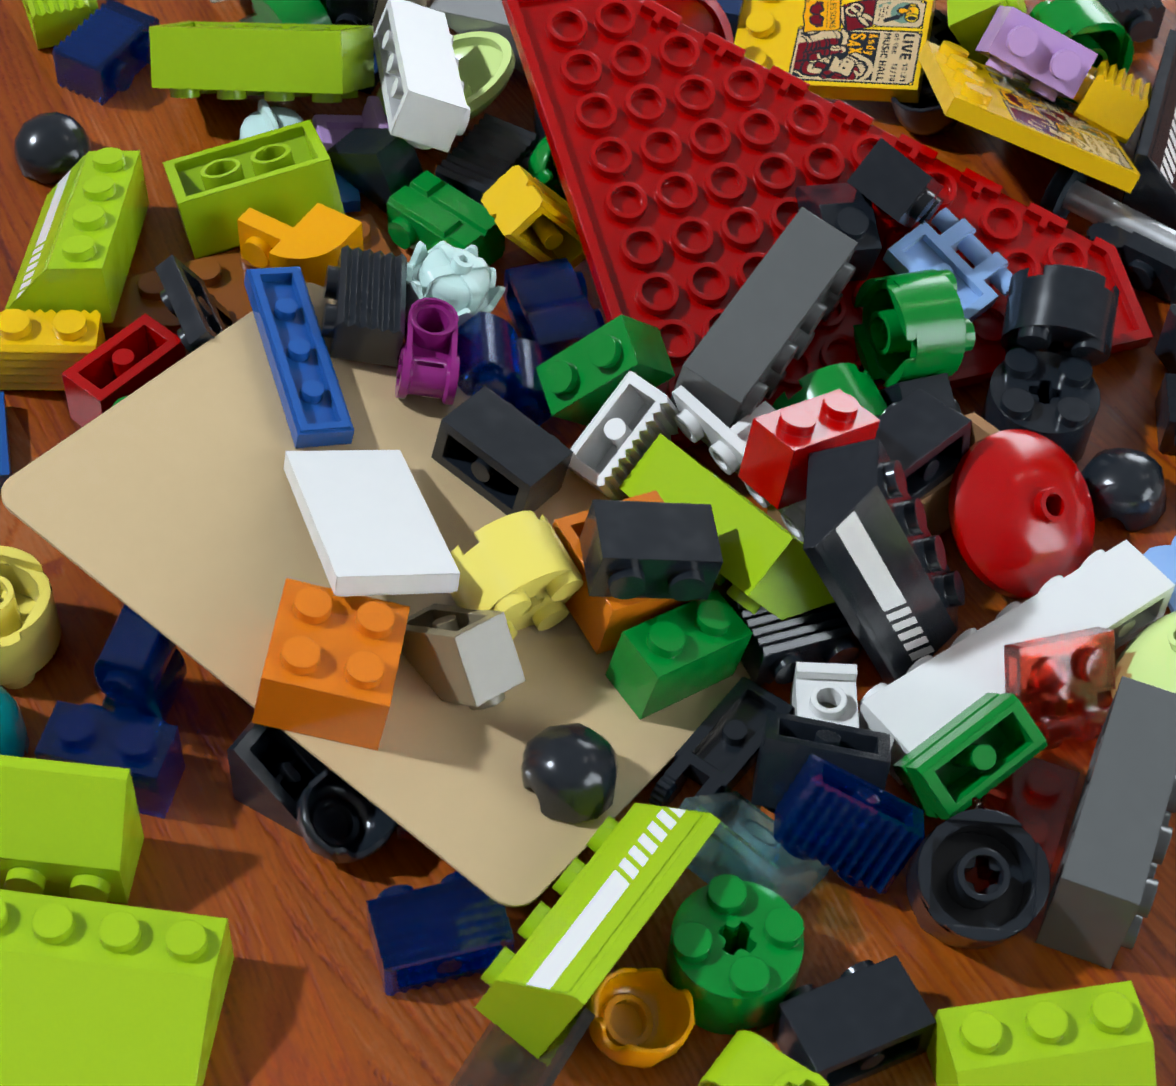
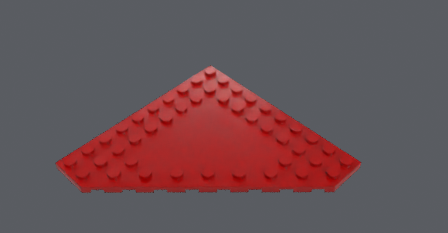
M502 0V5L607 323L622 314L659 328L675 376L656 388L665 393L669 399H671L672 391H674L685 361L798 213L799 208L795 194L797 186L848 183V179L880 138L884 139L944 187L938 194L943 202L927 222L939 235L942 232L931 221L939 211L947 207L959 220L965 218L976 229L974 236L992 254L998 251L1009 262L1007 269L1012 274L1029 268L1028 277L1043 275L1045 265L1056 264L1075 266L1097 272L1106 277L1105 287L1111 291L1115 285L1119 289L1111 354L1145 347L1153 338L1114 245L1097 236L1094 241H1091L1067 228L1066 225L1069 221L1031 202L1027 207L1001 193L1003 186L967 167L964 172L959 171L937 159L936 157L939 152L901 133L900 137L897 138L872 124L873 117L837 99L835 104L812 93L808 90L809 83L773 65L771 70L745 57L746 50L711 31L705 36L682 24V16L652 0H644V2L639 0ZM873 202L872 207L882 249L867 280L896 275L882 259L889 247L920 225L919 222H916L909 229L897 222ZM959 250L955 251L972 269L975 268ZM866 280L849 281L841 292L843 297L826 322L822 319L813 330L816 334L806 351L798 361L794 358L785 369L787 374L777 391L769 400L764 397L760 404L766 401L772 406L783 392H785L789 400L802 389L798 380L815 370L829 365L852 363L856 364L859 372L864 373V368L855 345L853 325L862 324L863 307L854 308L857 292ZM992 283L989 286L999 296L992 307L972 322L975 330V345L972 350L964 352L958 370L948 377L951 389L990 381L996 367L1005 359L1006 351L1001 345V335L1007 296H1004ZM883 379L873 380L878 390L886 388L882 386L885 383ZM678 426V434L671 435V441L681 449L705 444L702 440L696 443L691 442Z

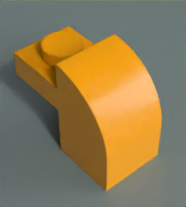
M317 203L294 227L250 207L237 219L242 259L257 268L300 266L305 282L314 283L324 287L327 266H338L341 248L348 245L352 250L359 247L364 252L362 222L320 203Z

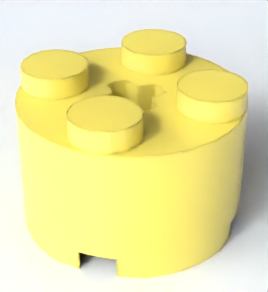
M525 510L501 517L474 533L479 543L467 553L463 554L459 546L450 552L460 572L458 591L450 593L456 605L470 610L503 611L512 639L517 636L518 630L531 625H535L539 631H544L560 623L569 614L565 603L584 583L581 573L547 518L542 514L540 519H538L534 511Z
M0 546V686L3 685L8 689H19L30 684L35 677V673L42 669L55 654L61 638V625L51 583L44 573L42 565L34 556L23 550Z

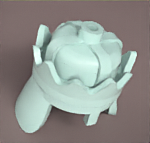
M419 241L410 261L407 262L405 326L411 305L419 299L438 298L452 305L459 319L457 355L460 358L459 374L472 368L478 361L482 347L483 324L501 299L506 287L495 286L496 269L489 267L483 258H478L477 246L470 245L465 249L452 247L446 241H440L427 251L426 245Z

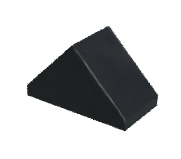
M355 128L327 150L333 169L386 214L389 197L405 185L409 187L410 182L423 173L414 146L410 145L405 139L390 135L389 128Z
M251 721L227 749L234 799L303 837L297 828L296 804L303 790L308 787L309 782L322 771L328 769L321 761L281 729L255 724Z

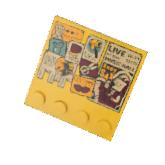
M744 0L734 44L746 50L745 57L771 70L772 66L775 65L809 83L808 90L824 99L891 102V98L896 97L899 102L918 103L924 74L918 57L926 41L930 40L937 0Z
M944 40L941 46L926 41L918 59L945 116L1123 191L1132 192L1140 177V173L1115 137L1073 115L1077 104L1058 96L1054 102H1051L1028 89L1030 84L1014 77L1012 79L1007 78L986 65L969 59L970 53L955 43Z

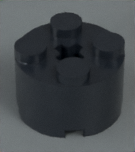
M1045 265L1043 275L1028 277L1029 268L1019 270L1013 274L1009 283L1001 335V345L1006 353L1012 349L1024 348L1029 351L1055 353L1064 357L1075 356L1083 358L1092 367L1100 365L1109 359L1119 299V289L1116 285L1110 291L1105 287L1106 277L1085 268L1069 265Z
M1024 348L1012 349L1006 353L1004 361L996 367L992 374L981 417L1000 431L1023 429L1039 433L1059 445L1076 464L1085 453L1101 401L1098 385L1092 377V366L1080 357H1064L1055 353L1029 351Z
M967 810L943 821L919 844L908 866L906 888L916 920L925 932L950 946L977 950L993 947L1021 932L1034 920L1045 905L1048 896L1050 870L1042 847L1038 842H1035L1020 822L1012 816L996 810ZM974 867L977 868L978 878L988 880L989 886L980 893L975 892L973 883L966 882L964 876Z

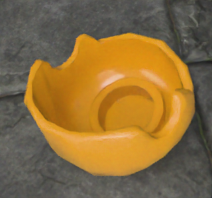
M621 967L606 975L586 1003V1016L593 1042L604 1055L621 1065L648 1068L673 1056L685 1043L695 1024L693 997L688 989L678 990L665 979L660 968L636 969L634 967Z

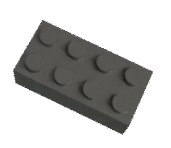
M801 207L685 361L674 390L682 385L729 428L746 415H751L764 397L769 400L774 395L787 374L785 369L793 358L797 361L800 359L816 334L813 330L822 319L826 322L843 297L841 292L856 270V267L851 265L849 261L858 242ZM672 395L670 400L676 406L675 400Z
M1122 676L1092 754L1035 943L1111 969L1120 947L1133 949L1143 917H1148L1157 892L1159 880L1154 879L1157 864H1162L1173 833V828L1169 827L1168 824L1171 813H1176V693Z

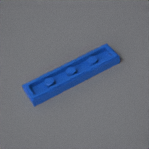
M300 266L246 269L244 285L295 449L351 444L354 427L324 337L321 336L322 331Z

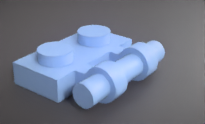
M945 207L931 221L942 232L941 235L927 222L923 225L920 224L889 247L882 260L896 274L928 269L950 270L957 281V294L963 308L964 318H968L973 322L992 307L999 296L989 284L992 283L1004 296H1007L1010 279L1013 274L1007 269L1009 262L998 251L992 254L974 236L976 229L965 218L959 220ZM959 250L975 268L972 269L955 251Z

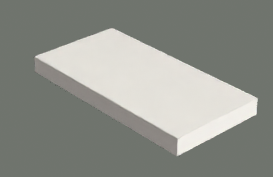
M400 450L285 451V474L334 596L435 594L458 591L460 572Z

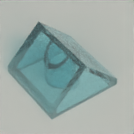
M737 791L688 797L684 799L679 809L712 813L721 821L687 866L688 869L707 884L716 876L733 874L743 881L757 883L781 896L793 909L826 876L832 865L759 808L751 804L750 801Z

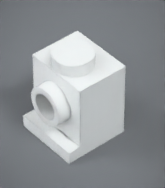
M796 662L790 693V705L794 707L793 715L859 728L856 687L857 664Z

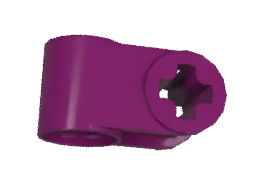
M422 298L411 305L397 368L396 398L405 399L408 394L439 398L442 400L443 405H453L460 367V358L457 355L459 319L456 310L446 301L438 298Z

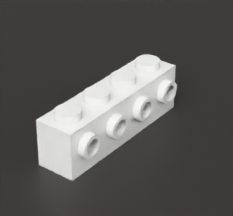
M406 0L387 1L374 33V49L390 135L405 139L416 148L423 150L435 148L449 152L455 136L463 135L470 118V107L466 105L464 97V82L460 80L458 71L459 59L455 57L452 46L453 35L449 33L445 13Z

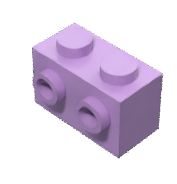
M1013 6L998 7L975 51L989 58L986 63L987 67L1012 79L1015 73L1031 81L1028 87L1030 91L1051 102H1054L1057 96L1073 99L1098 55Z

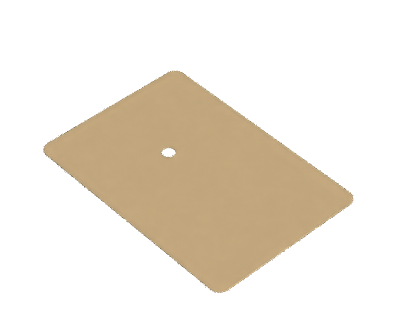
M305 282L321 328L325 303L333 304V299L323 298L324 287ZM251 311L216 335L215 338L207 341L9 477L2 486L1 500L6 509L255 708L260 680L286 578L331 588L285 474V451L400 450L450 552L459 546L463 554L467 553L479 543L474 533L485 525L506 516V514L431 458L441 419L469 399L471 395L457 386L452 406L443 405L442 400L439 398L408 394L405 399L396 398L395 385L398 364L397 367L330 357L354 427L352 443L295 449L253 311ZM324 337L330 355L331 338ZM567 469L561 489L536 509L534 513L538 519L543 514L551 526H553L555 519L589 510L593 499H612L605 496L570 469ZM725 582L721 586L714 583L711 592L717 589L732 607V603L735 600L726 593L730 586ZM450 593L367 596L410 606L408 617L433 604L457 606ZM569 611L565 619L550 629L539 631L535 625H531L517 631L518 634L513 639L526 681L504 692L505 699L493 707L483 710H471L468 705L442 701L401 653L391 705L378 751L291 731H282L492 900L508 907H522L534 902L571 864L575 857H578L587 847L588 841L609 815L615 818L675 756V753L737 682L744 676L750 679L741 660L733 676L640 720L605 676L615 649L596 654ZM580 723L601 734L612 745L618 760L613 805L599 818L580 823L550 819L542 814L535 792L531 788H524L521 765L527 742L549 726Z

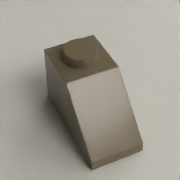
M433 604L408 617L401 653L442 701L468 705L471 710H483L501 703L505 699L504 692L526 681L503 611L470 610L460 606Z

